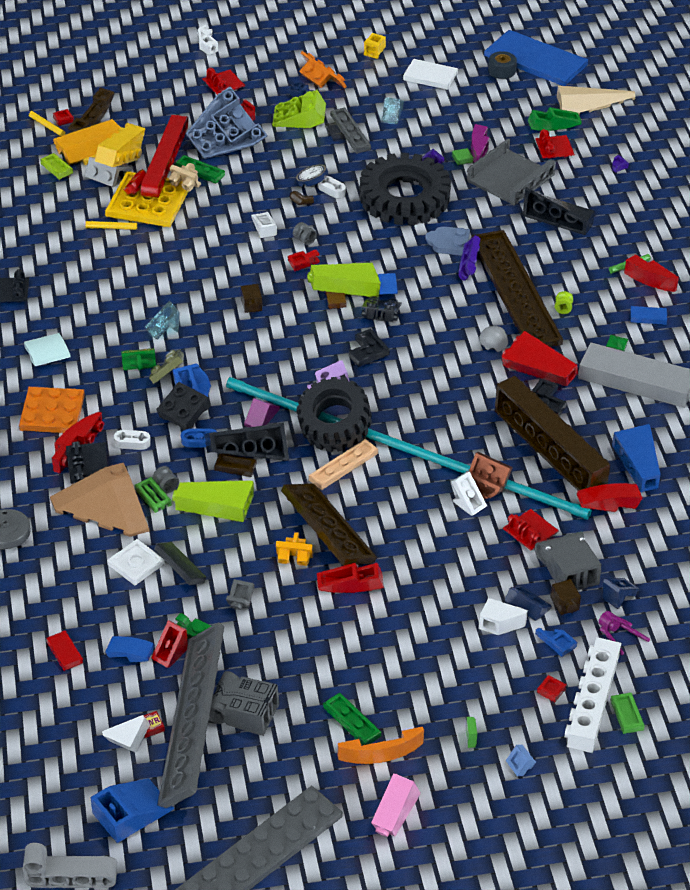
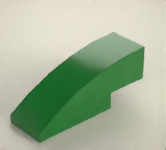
M551 107L548 108L547 112L532 110L528 118L531 130L540 131L543 129L548 131L562 130L581 125L582 123L577 112Z

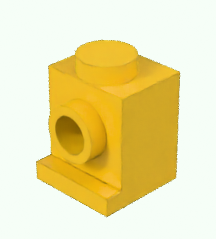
M372 33L364 42V55L378 59L380 53L386 48V37Z

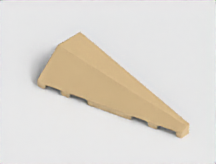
M558 86L557 98L560 109L577 112L580 115V112H593L611 107L612 103L618 102L621 104L626 99L635 100V91Z

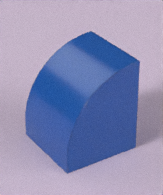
M378 274L381 282L379 295L398 294L396 274Z

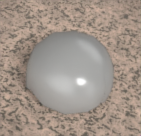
M498 326L486 327L479 336L480 344L487 350L494 348L497 352H500L508 345L505 330Z

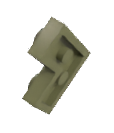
M180 349L170 351L165 356L166 359L163 365L160 366L158 364L150 370L149 379L153 384L183 362L184 354Z

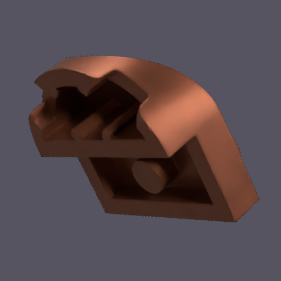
M476 452L471 467L466 472H470L483 499H487L503 491L513 467L485 454Z

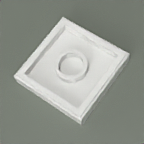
M136 539L109 558L107 563L133 585H137L163 566L165 560Z

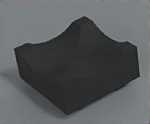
M178 382L156 410L160 418L186 430L193 428L197 419L203 412L209 409L211 403L207 396Z

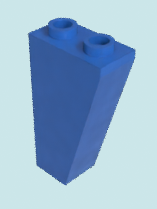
M647 424L614 432L612 447L634 483L637 484L639 491L645 492L657 489L661 474L650 425Z

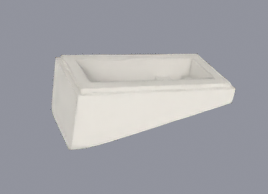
M268 212L251 215L260 238L277 235L276 223Z

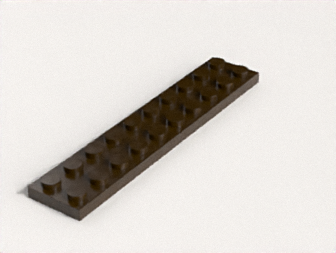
M499 230L476 234L480 238V249L477 253L519 334L521 335L526 331L549 347L563 345V338L505 231Z

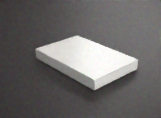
M413 59L403 75V80L448 90L458 73V68Z

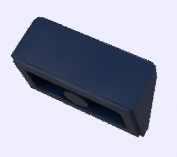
M521 585L509 588L505 597V601L510 605L528 610L527 616L534 621L539 620L552 607L551 604Z

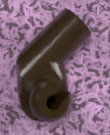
M298 191L290 193V199L297 205L314 204L313 195L303 196Z

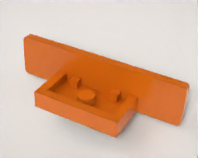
M303 51L300 53L307 63L299 72L320 88L329 79H332L344 89L347 87L344 83L345 79L340 74H334L335 72L329 66L326 68L323 62L319 59L316 61L315 57L310 53L306 54Z

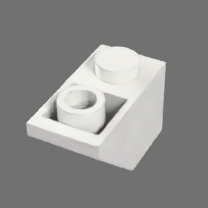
M488 598L480 614L479 629L500 635L523 628L526 625L528 610Z

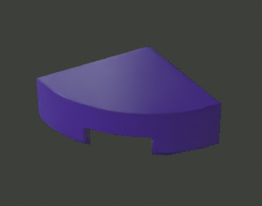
M431 149L422 157V161L427 157L434 159V164H441L445 160L435 149Z
M620 155L614 157L612 169L615 173L629 167V163Z

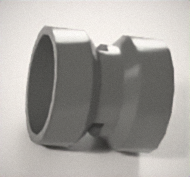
M300 222L295 226L293 236L299 240L301 239L305 245H310L315 241L317 232L313 228H309L304 222Z
M167 466L159 467L153 474L154 481L160 485L165 493L173 492L179 485L178 477L172 474V471Z

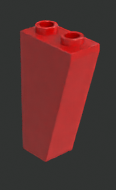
M526 331L518 335L512 346L505 349L502 354L503 366L543 378L563 386H568L578 374L577 364Z

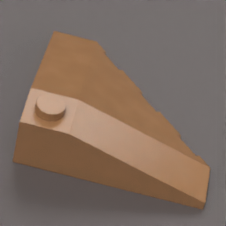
M124 463L105 467L50 496L56 513L63 515L64 511L74 514V519L86 523L89 519L99 522V527L111 531L115 527L124 530L123 535L129 537L149 532L148 524Z

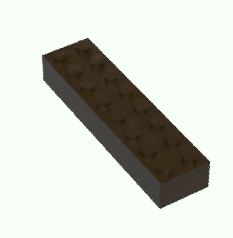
M512 376L497 383L495 412L577 491L608 484L610 471L608 460L603 458L594 447H591L582 436L578 435L570 425L550 409L523 381H520L516 376Z

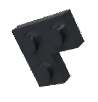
M371 328L355 334V340L360 347L349 351V357L358 367L390 355V349Z
M541 378L532 389V392H535L550 409L560 416L566 408L567 402L553 397L558 389V384Z

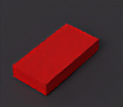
M66 630L46 638L48 646L64 671L83 663L82 656Z

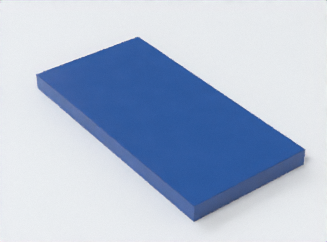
M512 30L505 32L484 53V56L490 57L495 52H510L517 59V69L561 86H566L588 65V59Z

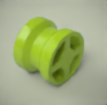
M562 291L556 295L555 310L558 313L567 314L571 312L572 294Z

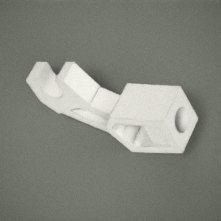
M206 25L199 27L197 31L200 50L208 55L218 52V42L211 37L213 35L212 29L208 30Z

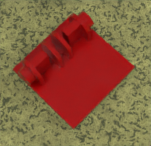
M208 68L206 71L207 77L202 78L217 95L228 87L237 90L245 86L230 69L216 73L213 68Z
M543 129L540 132L539 138H535L543 159L575 156L567 135L550 137L549 131Z
M532 509L521 516L516 514L509 515L507 519L509 524L503 527V530L530 551L535 548L536 543L545 541L559 532L557 528Z

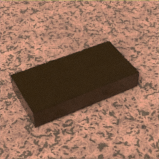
M219 453L214 465V471L252 477L257 460Z

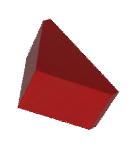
M168 620L151 659L170 668L187 651V630Z

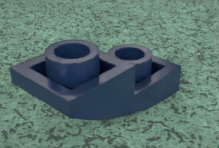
M295 82L286 89L287 93L293 97H299L309 91H314L309 90L308 84Z

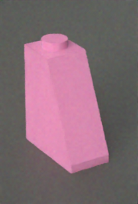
M393 773L371 822L376 828L375 832L385 837H388L389 834L397 835L421 793L414 781Z

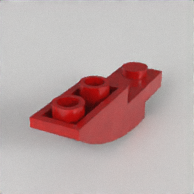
M96 412L81 419L54 443L55 454L52 457L54 472L61 473L68 466L66 446H72L73 442H80V445L94 442L96 435L104 427L101 412Z

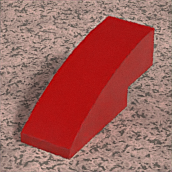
M636 254L626 259L624 274L657 289L670 292L677 291L679 277L656 261L652 260L648 263Z
M628 483L599 485L579 490L576 493L582 508L616 512L619 507L636 509L643 499L637 484Z
M356 563L317 573L319 591L355 593L384 588L383 575L378 563L359 568Z

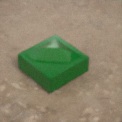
M610 335L606 347L625 351L628 339Z

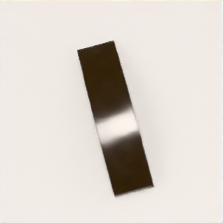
M100 87L92 97L93 103L81 118L76 117L68 129L75 132L98 124L113 100L114 91Z

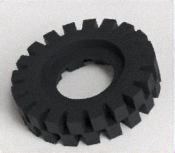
M395 153L387 155V160L381 156L375 159V163L370 162L367 164L366 169H363L361 172L360 203H363V208L366 212L370 211L371 216L375 218L381 216V221L387 223L392 218H394V224L403 225L404 219L407 220L408 225H417V218L422 223L429 222L430 216L435 219L440 216L441 212L447 209L451 191L450 174L447 170H444V166L440 163L434 164V159L427 157L422 161V155L414 154L412 159H409V153H400L399 159ZM396 180L409 183L416 181L423 187V191L415 197H397L388 192L387 186L396 183Z

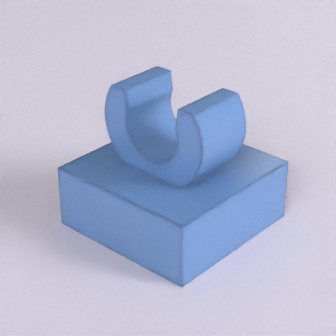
M516 745L506 759V762L517 776H524L527 770L532 769L536 763L523 745Z

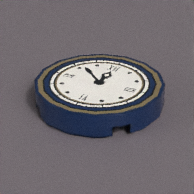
M323 164L309 166L296 175V182L301 187L303 185H306V187L316 185L325 179L324 176H328V169Z

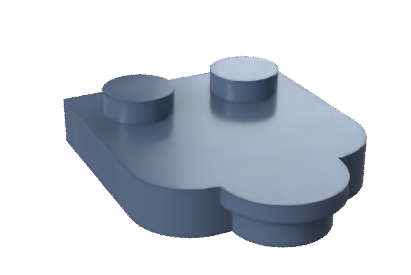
M439 227L435 231L428 232L425 239L429 245L433 246V250L437 253L462 256L464 244L469 241L470 229Z

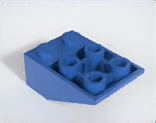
M149 778L112 785L90 797L92 814L116 843L174 810V807L164 808L158 806L160 791Z

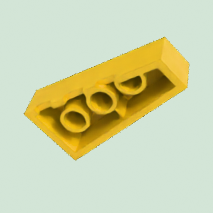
M126 123L125 128L121 127L118 134L113 133L111 138H107L98 145L95 162L116 167L138 160L142 154L141 146L145 128Z

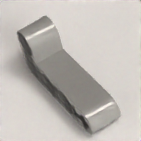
M30 843L25 847L23 873L25 883L34 888H109L116 884L118 862L115 858L108 856H47L44 845Z

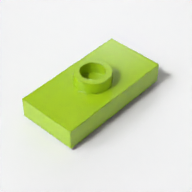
M55 153L40 159L41 165L59 180L73 174V168Z

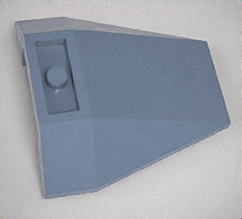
M231 87L216 95L186 132L187 137L204 159L254 146L268 137L259 123L255 124L240 105V98Z

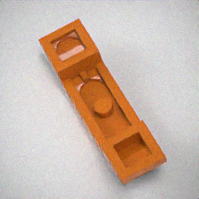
M418 727L403 730L399 739L361 746L359 739L338 743V760L356 764H373L403 757L423 744L424 728Z

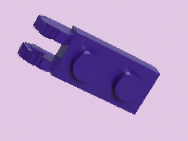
M476 235L464 244L458 273L463 281L467 280L469 275H473L476 272V256L480 249V238Z

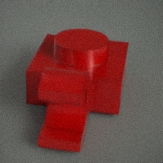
M312 250L306 254L304 251L289 255L288 262L294 271H298L311 266V263H320V260L316 257L320 254L317 250Z

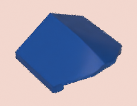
M197 363L172 370L175 385L180 382L208 397L211 384L208 375Z

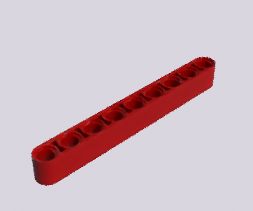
M171 115L142 181L141 196L159 198L169 175L170 167L174 163L187 132L188 116Z

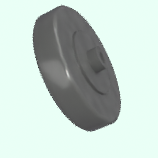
M0 510V549H11L20 546L30 536L31 528L28 517L18 510Z

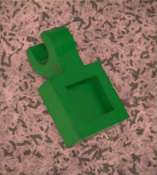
M179 613L175 618L178 621L177 625L187 630V639L211 627V625L196 618L191 622L182 613Z

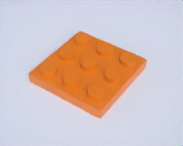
M28 387L19 423L20 431L64 433L80 419L85 396L84 389Z

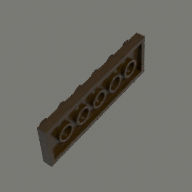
M314 483L283 485L281 492L342 565L356 563V565L371 564L375 562L377 556Z

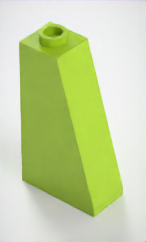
M373 263L311 265V270L307 274L308 283H311L313 290L379 297L381 282Z
M254 481L180 482L178 489L173 492L172 501H175V510L244 522L254 496Z

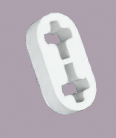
M324 176L325 179L318 183L319 190L334 198H342L346 194L345 184L332 177Z
M120 430L114 434L115 446L121 449L144 450L151 445L150 435L145 431Z

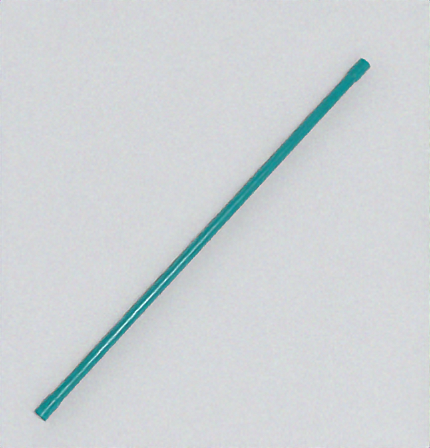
M229 377L226 382L227 388L297 412L298 402L251 386L232 377ZM321 412L318 417L320 421L326 423H336L343 420L325 412ZM369 428V432L365 436L368 439L461 473L469 471L471 467L470 465ZM508 480L505 486L507 490L562 509L588 520L591 514V509L582 508L577 503L568 502Z

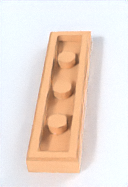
M364 439L311 473L309 481L323 490L377 455L378 448Z

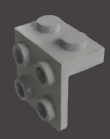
M89 157L85 177L111 187H116L119 171L132 170L133 167L128 165L129 163L110 167L95 162V157Z

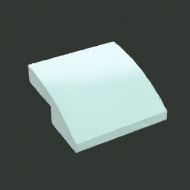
M59 333L24 342L25 349L30 354V359L34 366L70 357L68 348Z

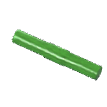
M649 254L640 256L646 262L651 260ZM626 261L609 267L610 273L624 270Z

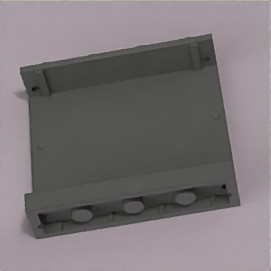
M508 138L473 165L469 166L467 169V182L515 206L524 199L526 187L534 191L555 175L556 161L550 159L541 166L509 150L510 139Z

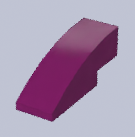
M475 124L471 141L473 163L484 157L488 152L489 137H487V126Z

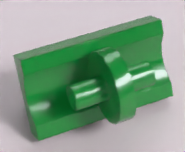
M154 348L121 351L123 370L138 369L139 371L143 368H154L156 366Z

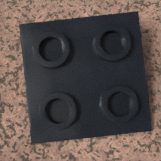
M18 269L15 271L14 278H0V302L27 301L29 277H25L23 270Z
M371 296L362 305V308H364L362 309V317L373 320L375 317V320H378L380 310L381 321L384 318V311V321H397L398 314H395V312H398L402 302H398L397 299L380 300L379 297Z
M73 442L72 446H66L70 484L76 483L108 467L105 442L80 445V442Z

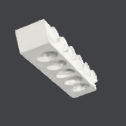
M596 637L595 644L590 645L588 652L590 661H585L583 673H586L585 677L581 676L579 683L581 693L576 692L574 705L577 706L576 709L572 708L569 721H572V724H567L564 737L568 738L567 747L593 753L617 667L621 643Z

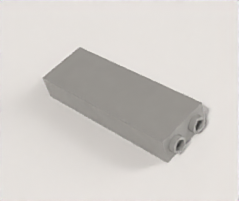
M590 343L579 365L578 379L684 408L687 402L690 401V369L595 343Z

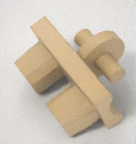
M188 163L181 168L175 165L170 167V184L177 186L182 181V187L189 192L194 186L199 188L201 182L198 181V171L195 170L194 164Z

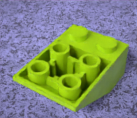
M318 90L309 91L284 103L281 102L275 106L272 125L273 127L312 128L322 124L325 118L326 103Z

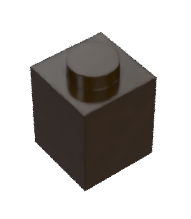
M259 285L240 286L244 312L262 311V296Z
M569 579L552 584L550 598L559 614L563 615L578 611L581 595L572 580Z

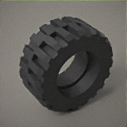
M331 377L328 380L324 378L319 383L314 382L311 384L310 389L307 388L303 392L304 396L299 398V405L297 406V417L304 438H307V441L311 445H315L316 448L320 450L325 448L329 452H333L334 449H337L338 452L343 451V448L346 447L348 449L354 447V443L358 444L362 441V436L365 437L369 432L368 428L371 427L372 422L368 397L363 388L352 380L348 382V379L343 377L341 379ZM340 405L351 410L345 419L336 423H326L318 419L321 412L331 406Z

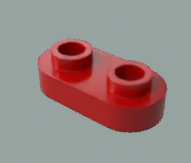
M143 169L138 171L124 187L123 190L127 195H134L139 191L140 188L138 186H141L146 174Z

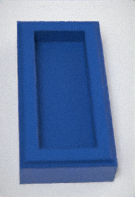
M631 306L630 322L666 325L667 308Z

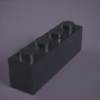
M527 187L525 188L524 217L582 235H586L592 227L594 210L541 195Z
M284 423L204 434L207 453L289 461Z

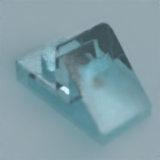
M386 97L382 122L398 124L404 101Z
M169 301L145 328L157 340L169 327L178 332L180 312Z

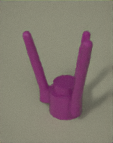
M605 611L599 618L598 623L602 626L600 631L610 641H615L609 631L615 632L619 627L647 642L650 641V638L631 628L632 623L614 615L610 611ZM620 648V655H623L624 652Z

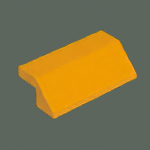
M111 119L54 138L53 141L59 155L64 154L68 165L83 161L84 158L96 155L98 145L107 138H111L113 133L118 134L121 127Z

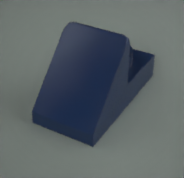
M605 578L603 581V599L616 609L620 608L625 597L636 596L639 591L638 587L625 578Z

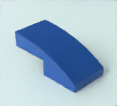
M112 636L105 653L108 658L127 657L130 662H147L155 645L152 642L138 638Z

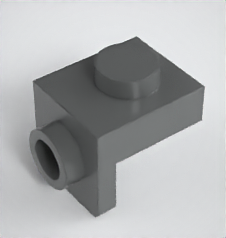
M233 580L230 595H227L226 598L231 608L242 610V608L249 609L255 586L254 583Z

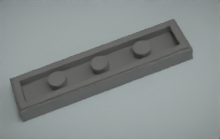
M345 107L330 111V116L356 154L371 150V144Z

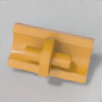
M294 532L293 538L286 537V542L276 541L278 563L288 564L290 556H297V564L307 566L310 558H313V545L306 544V539H300L298 532Z

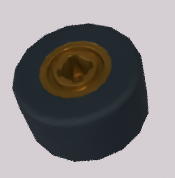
M499 51L490 55L488 71L491 76L498 79H507L515 75L517 59L512 53Z

